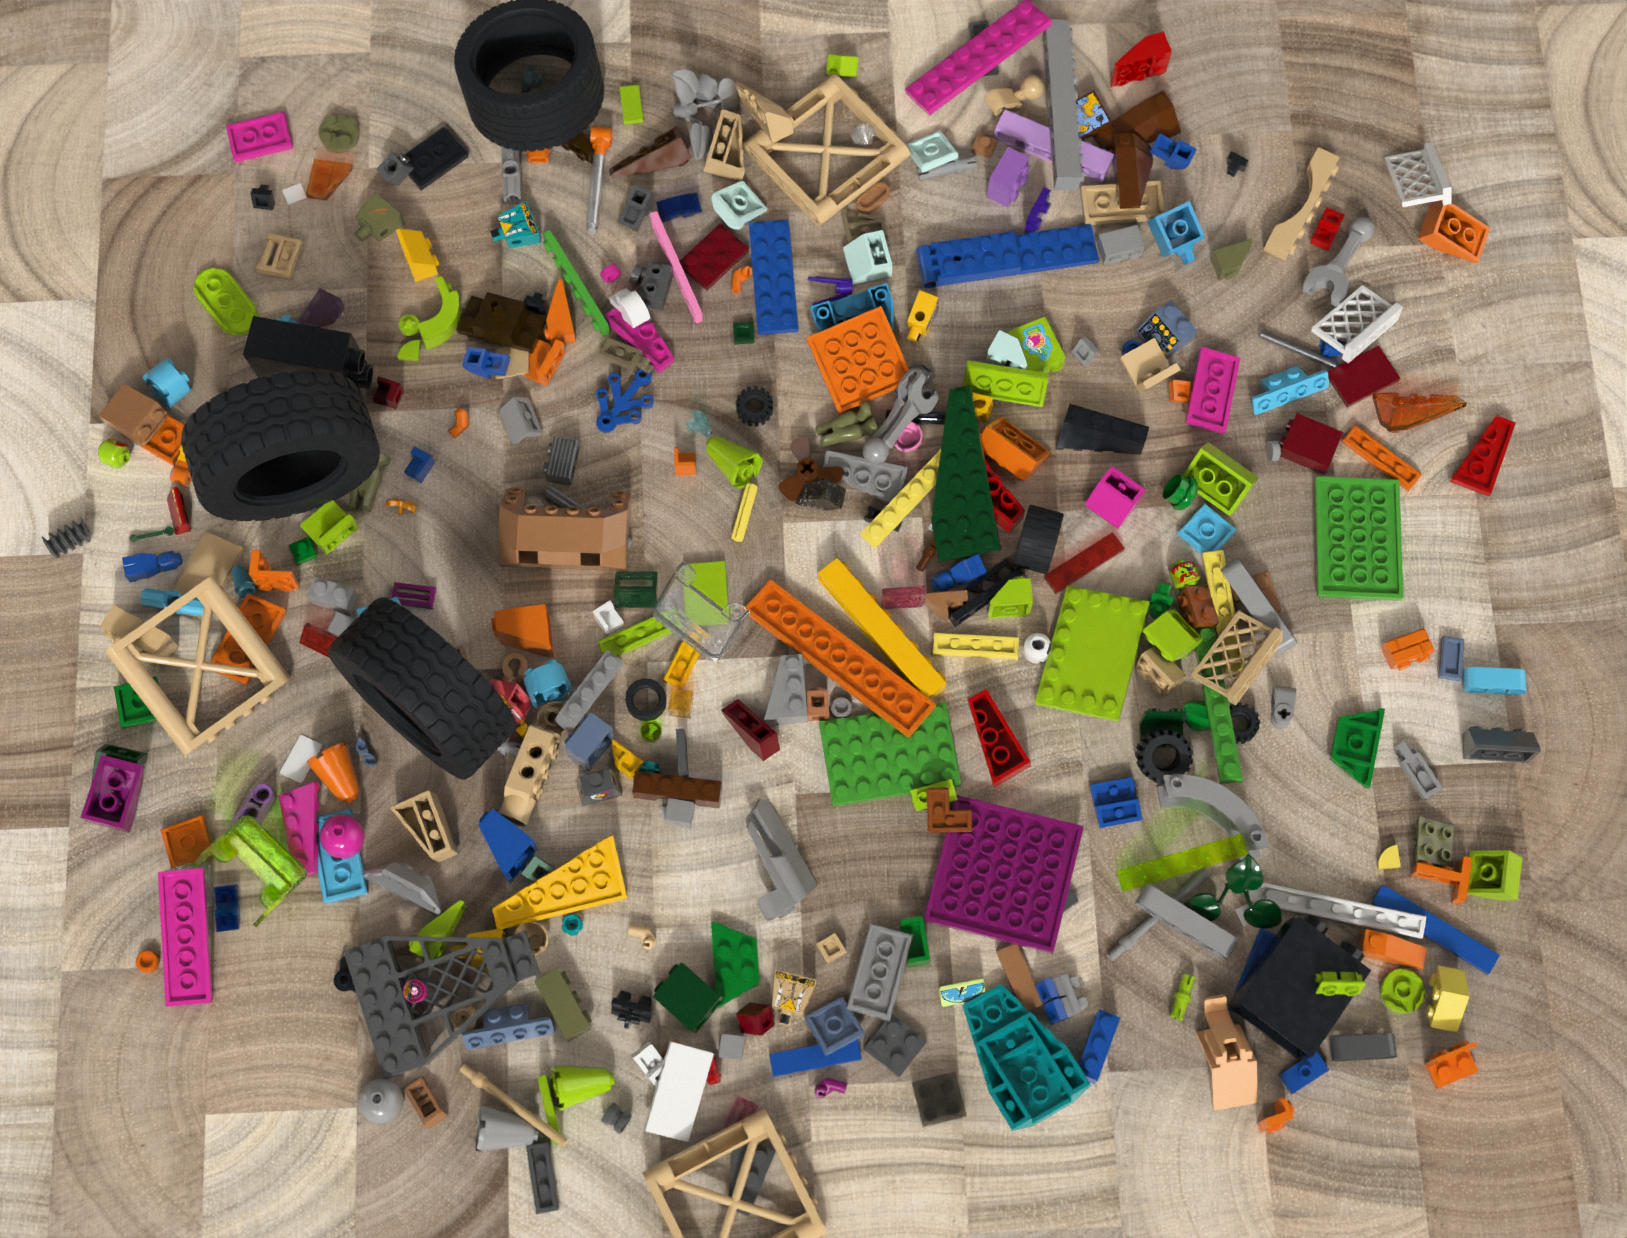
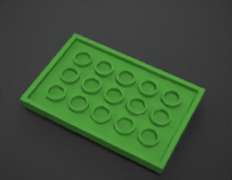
M1316 476L1314 487L1317 597L1402 601L1403 571L1399 480Z
M946 702L936 703V708L910 738H907L876 713L819 721L832 806L911 794L910 790L952 779L954 787L961 786Z

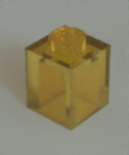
M671 689L668 707L669 716L691 719L694 702L693 691Z

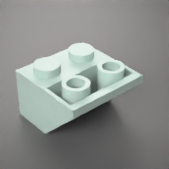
M883 230L862 234L843 247L853 285L892 276L893 265Z
M999 330L988 349L986 363L1026 370L1027 362L1018 339Z

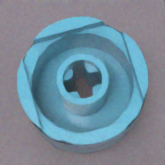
M169 358L162 360L143 375L146 385L151 384L153 388L151 392L162 404L170 408L192 390L187 383L189 381L187 375L183 371L178 372L175 369L174 363Z
M550 660L543 666L530 668L525 671L526 677L523 680V684L535 708H538L537 705L543 706L552 701L563 702L566 699L565 695L568 692L571 695L573 692L564 667L557 663V660Z

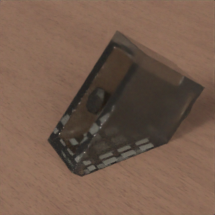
M829 479L805 483L796 500V504L826 511L841 509L846 489Z

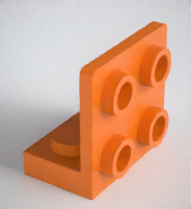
M539 339L533 354L529 353V373L522 375L547 387L566 354L564 343L556 339L554 344L551 345Z
M251 550L249 575L257 588L264 591H271L272 588H276L286 592L299 589L300 584L292 572L271 571V565L268 564L260 550Z
M1468 1040L1449 1048L1450 1052L1448 1049H1444L1429 1056L1431 1061L1424 1065L1436 1089L1479 1072L1469 1052L1470 1049L1478 1046L1476 1041L1469 1044Z

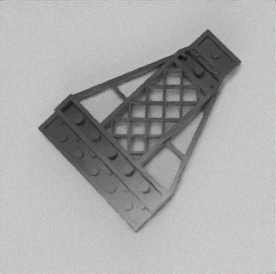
M522 931L504 939L383 936L344 951L384 1079H390L431 1064V1061L507 991L513 989L520 981L541 974L527 931ZM392 941H419L425 958L424 963L401 972ZM426 942H467L468 946L432 960ZM470 953L466 963L456 959ZM475 953L484 957L480 969L470 965ZM449 961L445 971L436 967ZM454 962L464 965L459 977L450 973ZM486 966L488 968L489 974L484 972ZM468 968L478 972L473 984L463 980ZM434 969L443 973L439 985L429 981ZM428 970L425 979L416 975L417 973ZM482 975L491 978L487 991L477 986ZM448 976L457 980L452 992L443 988ZM408 977L406 983L416 978L423 981L426 986L429 984L437 988L432 1000L426 997L424 999L430 1003L425 1014L416 1011L418 1003L411 1004L404 997V978ZM461 983L471 987L466 999L457 995ZM475 989L483 993L472 997ZM441 991L450 995L446 1006L436 1002ZM455 997L462 1000V1002L452 1005ZM486 1000V1003L456 1031L454 1030L450 1018L452 1012ZM434 1005L441 1008V1010L431 1013ZM415 1014H417V1015H419V1016H421V1017L418 1018V1019H416ZM443 1016L450 1036L428 1056L419 1025Z

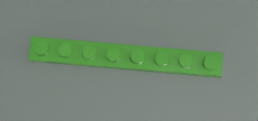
M1197 627L1195 629L1204 639L1195 648L1198 665L1217 640L1214 627ZM1214 653L1212 656L1213 662L1220 661L1219 653ZM1222 666L1215 667L1216 676L1223 674ZM1212 668L1203 669L1200 672V675L1205 678L1214 676ZM1224 679L1218 680L1219 686L1226 689ZM1202 684L1219 783H1241L1243 777L1228 698Z

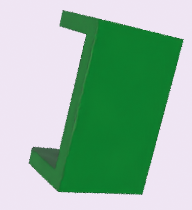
M919 916L900 920V931L913 935L906 959L907 968L928 965L930 963V954L923 917Z

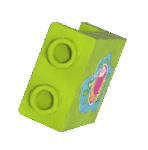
M1045 316L1008 331L1007 334L1017 338L1027 362L1026 370L1048 373L1050 371L1057 372L1063 368L1066 356Z

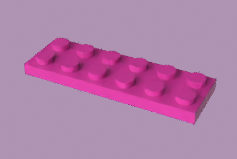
M205 868L158 872L165 1005L167 1007L211 1003L213 1000Z

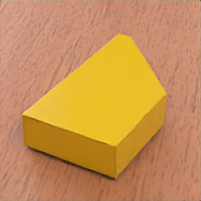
M613 739L611 743L614 767L633 780L635 771H640L639 767L642 766L644 761Z

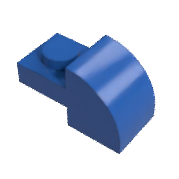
M1159 133L1150 153L1166 161L1165 166L1180 170L1189 166L1197 149L1182 140L1175 142Z
M467 347L462 366L469 372L485 378H490L491 375L506 376L510 357L508 354L489 353L487 349Z

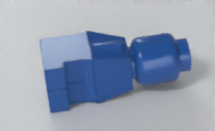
M174 551L160 553L158 557L156 554L140 553L122 558L125 577L130 583L140 579L151 578L161 573V570L165 572L177 569L179 565L183 564L180 552L175 553Z
M979 554L951 566L950 572L945 570L934 575L933 579L930 580V584L934 592H944L953 588L954 583L959 586L970 583L984 576L987 571Z

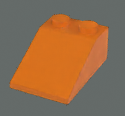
M1440 200L1429 205L1418 239L1433 249L1478 263L1490 227L1453 203L1443 205Z

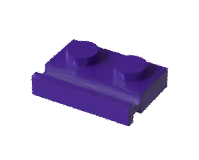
M1043 187L1027 218L1024 233L1039 230L1043 221L1041 217L1043 213H1048L1051 203H1049L1050 189Z

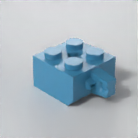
M1190 201L1147 221L1163 258L1175 253L1177 257H1181L1184 264L1196 260L1192 252L1194 249L1193 244L1204 239V232Z

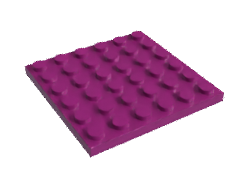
M956 795L958 800L954 801L952 810H971L972 832H946L924 922L1054 954L1084 826Z

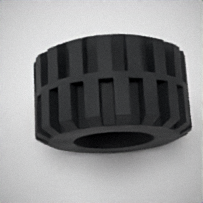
M1155 728V731L1150 730L1145 737L1142 736L1140 738L1142 741L1140 744L1137 743L1136 748L1138 750L1135 752L1136 763L1140 771L1150 780L1158 784H1165L1163 775L1189 773L1191 769L1189 765L1193 763L1191 758L1193 751L1190 749L1191 745L1181 734L1169 728ZM1161 744L1172 745L1176 752L1175 760L1166 768H1158L1152 761L1154 750Z

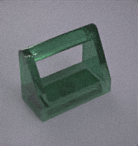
M658 571L615 572V608H657ZM620 580H653V585L620 586Z

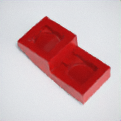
M1326 207L1310 244L1329 251L1345 214Z

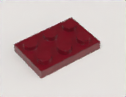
M720 223L679 262L682 269L708 291L749 252V247Z

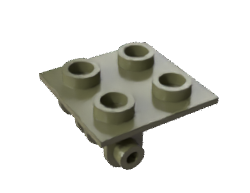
M1419 816L1414 824L1415 836L1413 839L1417 841L1413 843V846L1417 847L1414 848V855L1412 856L1415 859L1414 863L1427 861L1440 866L1452 867L1454 826Z

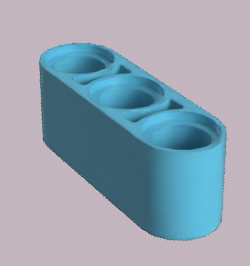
M1468 667L1463 669L1465 692L1505 695L1527 693L1526 671L1523 669Z

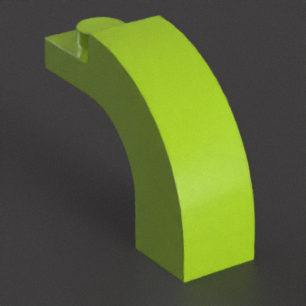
M443 276L435 278L443 300L441 310L432 319L417 324L427 350L447 341L455 333L462 316V306L457 290L452 291L450 283H445Z

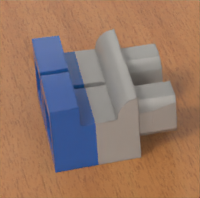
M1066 973L1055 978L1043 979L1035 985L1042 1004L1047 1003L1043 1007L1050 1025L1071 1018L1088 1006L1084 995L1078 997L1075 995L1074 989L1080 987V982L1076 975L1068 976Z

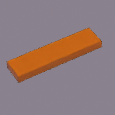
M1356 425L1342 440V443L1390 479L1399 480L1400 486L1408 492L1422 476L1420 472Z

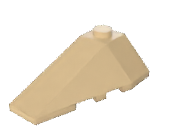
M735 83L740 100L772 143L794 133L792 127L794 120L790 113H786L781 106L742 83Z

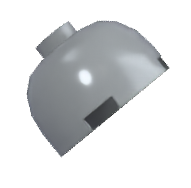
M375 1079L368 1082L362 1088L358 1097V1106L360 1113L367 1121L373 1124L385 1125L393 1122L400 1116L405 1099L402 1090L396 1083L388 1079Z

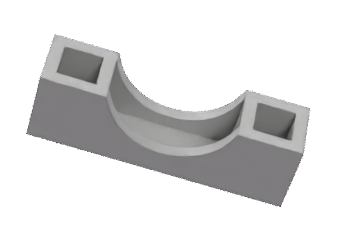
M606 650L559 711L554 722L570 734L573 733L580 720L587 714L600 694L618 674L624 661Z

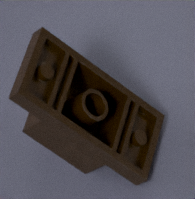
M487 292L484 299L475 296L470 297L456 330L458 334L517 350L528 351L533 354L546 325L547 316L527 311L523 301Z

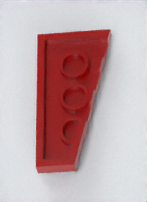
M1496 415L1450 482L1489 497L1495 485L1516 422Z

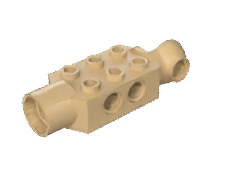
M548 702L540 708L537 713L536 725L531 724L505 784L504 799L499 814L513 824L527 826L536 799L540 800L544 788L542 784L544 779L548 780L552 768L550 764L552 759L556 760L559 754L558 743H560L566 730L557 723L553 724L549 721L553 716H557L565 705L561 702Z

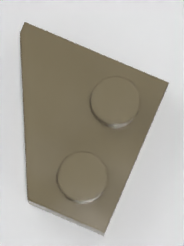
M841 209L847 244L862 234L883 230L885 239H887L884 218L872 217L860 212L859 215L848 213V209Z

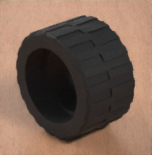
M1029 505L1013 562L1014 566L1048 574L1064 517L1063 513Z

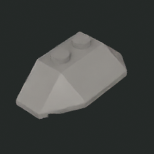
M392 862L363 872L362 876L369 882L436 917L443 913L437 888L432 882L433 878L426 873L421 872L419 875L413 872L414 868L404 862L401 865Z

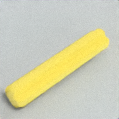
M747 483L731 535V539L736 542H742L758 489L753 483Z

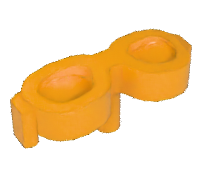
M399 498L389 499L385 507L399 506L398 514H402L403 508L412 511L413 514H416L417 510L413 502L403 501Z

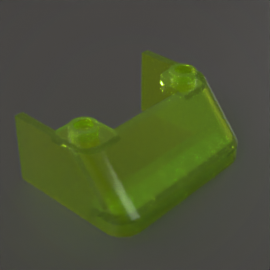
M252 816L241 817L203 851L193 864V867L196 869L210 855L223 863L229 862L237 856L267 885L260 895V901L267 910L253 924L256 928L305 880L307 875L305 867Z

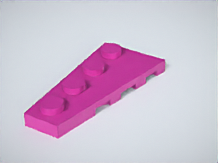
M313 782L278 795L295 879H301L318 873V844L316 843V833L319 832V823H316L317 811L319 810L317 791L320 789V783Z

